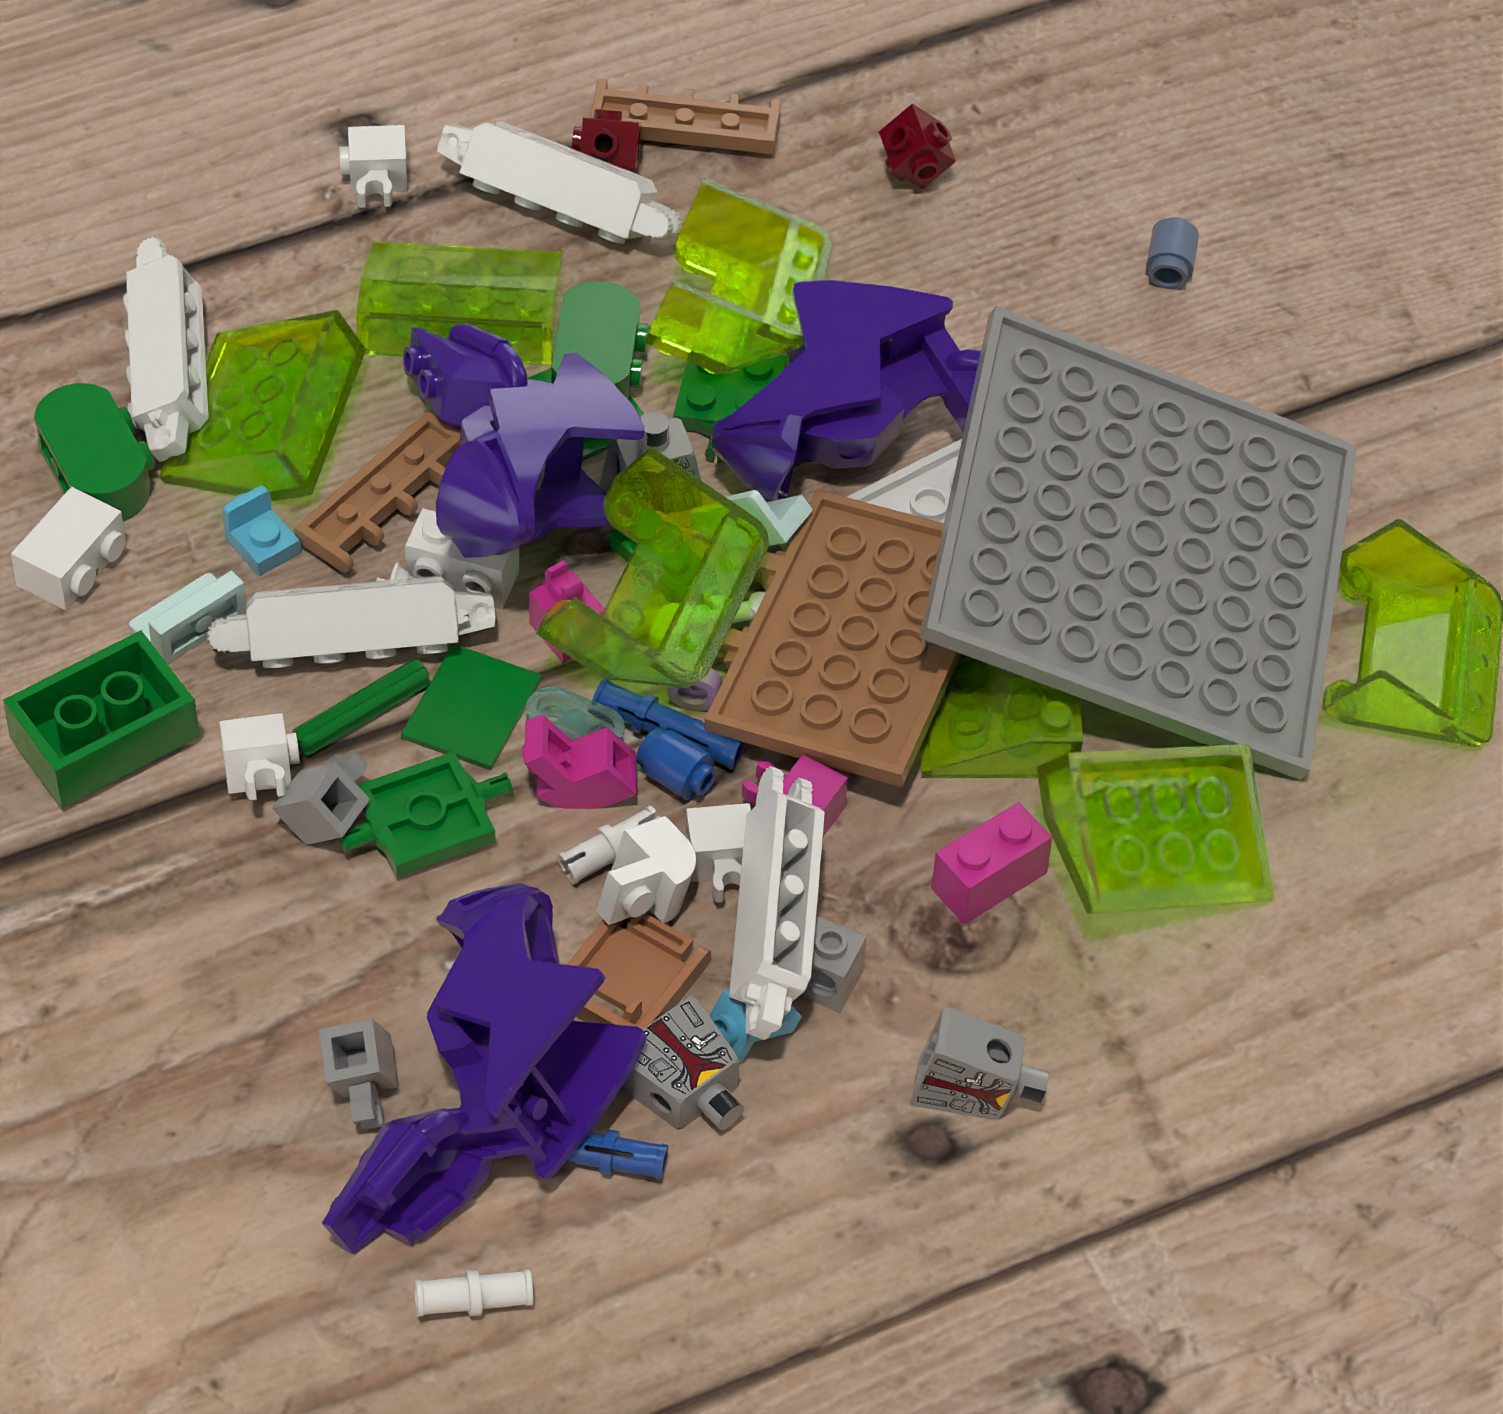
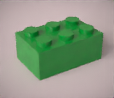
M142 630L3 699L10 739L61 808L199 738L195 699Z

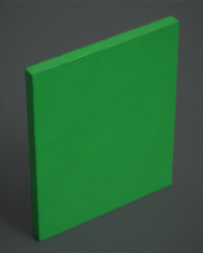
M452 644L404 727L401 739L442 754L454 751L459 760L491 771L539 686L542 674Z

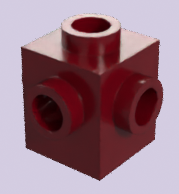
M914 104L908 106L878 131L887 154L885 163L889 171L901 181L906 179L921 189L925 188L956 162L949 143L952 141L949 130L941 121Z
M594 109V118H583L582 127L574 126L572 149L623 169H638L642 122L622 121V111ZM604 134L609 135L613 140V147L608 152H604L599 146V139Z

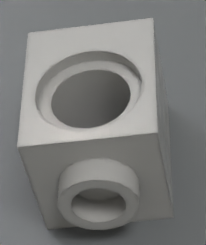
M817 916L811 978L805 991L800 996L841 1013L863 973L867 936Z

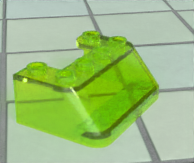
M703 178L677 235L673 247V255L685 271L712 279L710 292L706 293L672 279L660 307L648 327L644 343L657 348L666 355L677 356L701 366L712 374L733 373L802 347L804 342L792 297V289L794 283L825 279L833 248L832 238L825 230L813 223Z
M650 447L614 478L604 498L603 508L609 523L615 529L635 541L637 545L602 615L575 597L572 600H562L554 604L546 612L535 634L604 679L687 688L696 684L710 671L767 552L769 538L764 525L756 517L653 447Z

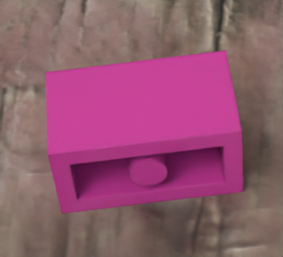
M1018 802L935 853L931 889L963 924H966L1047 874L1053 837Z

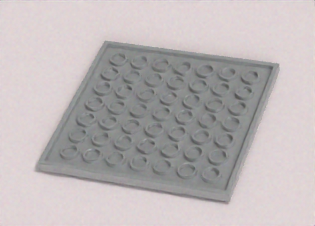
M995 306L987 320L919 638L1301 780L1311 768L1357 446Z

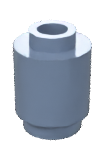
M1170 217L1158 221L1153 226L1146 268L1150 280L1156 286L1165 289H1177L1184 286L1187 279L1192 276L1199 240V232L1192 223L1180 217Z

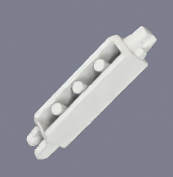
M502 121L497 123L485 122L473 129L453 124L445 125L443 128L437 152L461 165L459 173L473 178V186L480 190L493 194H499L500 190H504L516 195L514 202L523 207L533 210H541L542 206L557 211L556 219L577 227H582L584 222L598 227V235L616 243L624 244L626 239L643 237V235L652 236V238L657 239L676 236V233H680V229L683 228L681 226L683 223L681 221L682 217L679 216V212L676 213L675 210H670L669 207L654 202L657 190L651 179Z
M152 236V238L148 237L139 244L140 246L136 252L138 255L136 256V268L126 272L127 293L124 294L123 300L128 312V329L125 330V340L129 348L130 365L126 368V374L131 385V402L128 403L127 408L134 427L145 432L150 452L159 462L168 460L171 456L185 453L188 433L201 429L209 416L202 287L184 269L178 258H175L173 255L170 256L165 252L167 250L165 244L158 237L154 238Z
M441 576L255 592L246 603L247 614L229 615L227 618L221 616L220 619L215 618L214 622L211 621V626H208L210 631L207 633L209 635L207 639L210 640L209 645H212L213 649H217L218 652L250 650L251 661L262 660L264 668L291 666L294 664L293 657L314 656L315 663L340 662L345 660V653L365 651L366 658H387L397 655L396 648L417 646V653L433 654L447 651V643L459 642L458 635L495 627V607L492 594L455 592L452 585Z
M771 766L766 768L759 782L756 806L746 815L729 992L730 998L746 1003V1033L763 1040L769 1038L772 1032H776L782 1026L783 1015L785 1016L790 1012L792 1001L805 991L811 978L825 814L821 808L812 805L811 792L813 785L810 781L802 778L795 779V782L789 788V793L787 795L783 794L784 773H782V770Z

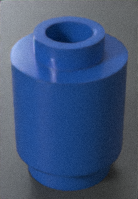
M660 728L652 730L642 741L636 755V762L643 767L645 775L685 800H689L696 795L702 796L705 794L716 778L717 771L714 768V756L673 730L664 731Z

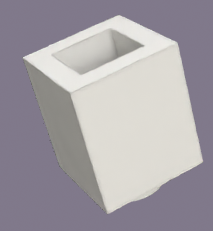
M405 126L348 127L349 146H339L341 175H350L351 194L357 195V203L360 208L366 207V197L373 193L382 195L384 207H390L393 202L392 192H408Z
M283 714L219 721L228 794L246 792L249 800H256V790L276 788L277 796H284L287 790L286 787L291 783L290 765L300 764L296 733H285Z
M750 803L686 809L685 837L691 843L696 855V865L691 883L712 881V895L717 903L723 902L725 885L734 883L740 886L746 815L751 811Z

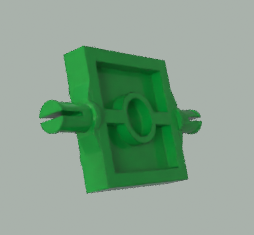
M744 326L736 329L732 348L691 344L673 418L681 419L685 430L696 431L710 437L705 457L711 462H714L716 455L711 447L712 427L716 421L734 413L787 367V355L751 351L756 333L750 327H747L745 337ZM717 456V463L723 462V460Z
M453 751L358 784L360 789L370 798L363 808L366 822L349 828L344 836L338 839L345 853L374 842L385 853L396 877H400L495 843V829L485 811V802L507 794H513V786L506 772L478 783L464 771L457 755Z

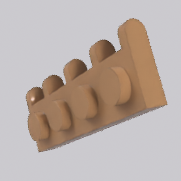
M597 80L590 118H594V109L622 111V121L642 122L640 140L773 154L781 99L772 98L769 107L739 104V94H730L729 103L694 99V89H684L682 98L648 94L649 85L640 83L637 92L608 89V80Z
M427 411L294 527V534L300 540V544L338 570L347 572L354 566V561L347 553L362 539L372 545L380 543L384 539V533L378 525L396 509L408 516L416 511L418 505L412 495L427 481L431 480L440 486L446 469L444 466L448 464L454 451L459 447L460 431L431 412Z

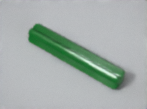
M412 659L295 727L292 733H296L299 750L304 755H310L425 688L430 683L428 670L418 659Z

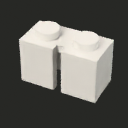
M71 487L11 553L16 586L67 610L79 596H84L89 592L94 584L96 572L100 573L109 562L116 561L122 554L126 544L121 511Z

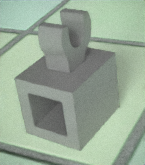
M351 750L345 759L338 753L333 755L326 765L300 770L286 788V794L280 796L272 809L305 845L341 838L370 800L355 783L368 764L355 750Z
M373 1018L320 1029L319 1037L325 1083L343 1098H350L352 1121L354 1124L360 1123L362 1130L384 1126L382 1104L377 1092L398 1087L391 1034Z

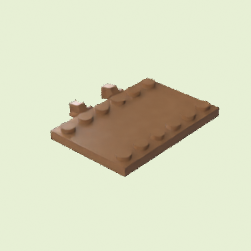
M816 489L809 503L813 511L796 530L786 551L777 550L776 554L748 546L741 560L742 580L752 579L760 582L766 592L750 626H744L742 631L736 629L724 631L715 628L714 624L710 623L703 637L704 656L723 663V667L728 669L704 718L705 731L800 758L803 754L828 767L903 787L962 655L956 651L919 638L944 523Z

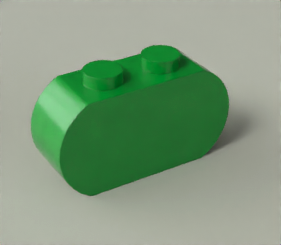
M590 281L578 284L563 294L551 364V383L555 381L564 354L578 353L603 372L629 400L631 387L640 388L643 359L636 358V352L645 353L648 337V324L640 323L641 303L634 293L616 283Z
M69 384L48 393L37 405L34 420L37 427L39 450L63 494L73 487L120 510L123 522L137 515L145 507L150 497L151 489L148 470L154 469V461L144 440L136 441L134 437L135 427L128 409L125 406L118 408L109 390L94 384Z

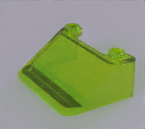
M1396 519L1342 551L1340 562L1341 576L1339 579L1341 590L1350 600L1357 601L1360 599L1366 603L1358 678L1354 684L1341 679L1328 685L1324 691L1322 709L1347 725L1479 747L1489 742L1493 735L1503 631L1502 598L1497 589L1485 578L1402 519Z

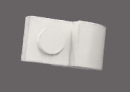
M666 816L624 830L612 871H609L596 909V912L608 925L629 917H639L649 910L664 924L679 913L695 869L696 855L689 840Z

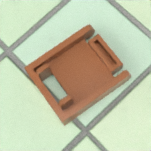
M647 913L639 917H633L627 924V930L622 928L627 919L610 925L603 919L567 965L598 968L606 978L595 992V995L623 1010L624 1015L622 1018L590 999L576 1017L584 1022L637 1026L644 1029L681 1001L708 966L711 959V951L700 946L685 963L693 949V939L665 923L663 924Z

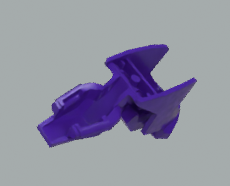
M837 280L794 283L792 297L801 331L786 330L784 344L789 365L734 413L716 421L712 427L711 447L716 455L730 467L741 483L751 491H758L766 502L785 499L788 495L793 470L802 463L819 462L832 468L865 467L871 465L898 437L901 423L929 397L941 396L944 405L964 432L981 350L966 349L960 351L947 332L944 324L945 318L953 309V301L949 297L892 286Z
M456 324L450 329L448 338H443L421 327L411 328L410 347H405L403 352L405 373L407 376H411L419 388L422 398L428 401L437 416L460 430L459 447L456 448L451 456L440 482L436 500V524L442 535L451 538L464 558L503 555L518 548L520 544H530L558 527L632 525L633 515L594 482L581 468L585 438L640 440L644 437L645 426L636 409L603 372L580 354L569 353L564 354L554 383L528 379L522 359L511 347L509 341L472 324ZM545 463H546V466H545V474H544V477H543V480H542L540 489L537 490L538 484H539L540 479H541L542 471H543L544 465H545Z
M516 883L476 890L450 900L443 913L436 917L440 926L452 933L462 949L427 1012V1020L439 1053L452 1068L460 1091L461 1105L459 1108H442L387 1122L380 1129L370 1147L361 1156L358 1166L339 1196L332 1202L329 1212L322 1221L324 1227L345 1251L355 1254L384 1230L390 1232L402 1243L411 1245L416 1240L420 1242L475 1197L474 1193L482 1186L490 1173L493 1159L517 1154L525 1155L534 1164V1170L540 1178H552L592 1131L632 1073L646 1043V1034L637 1026L574 1020L603 984L606 977L598 968L559 963L552 929L553 905L550 896L538 888Z

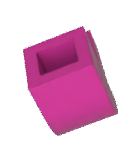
M543 714L525 721V744L522 747V756L527 768L532 773L537 774V797L563 809H599L636 796V752L610 728L605 727L571 740Z

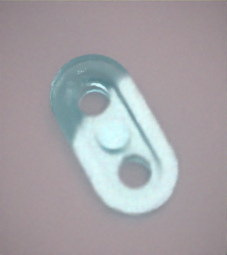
M555 686L538 689L527 700L526 720L541 714L547 718L559 719L558 721L551 722L571 740L608 727L624 741L625 725L621 715L615 710L593 700Z

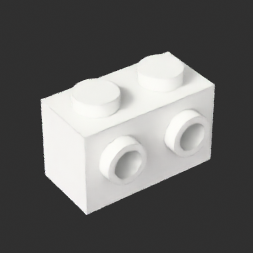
M422 508L405 545L406 570L414 578L441 576L452 585L455 592L492 594L494 607L503 609L519 573V547L503 555L464 558L451 538L441 534L436 524V512Z

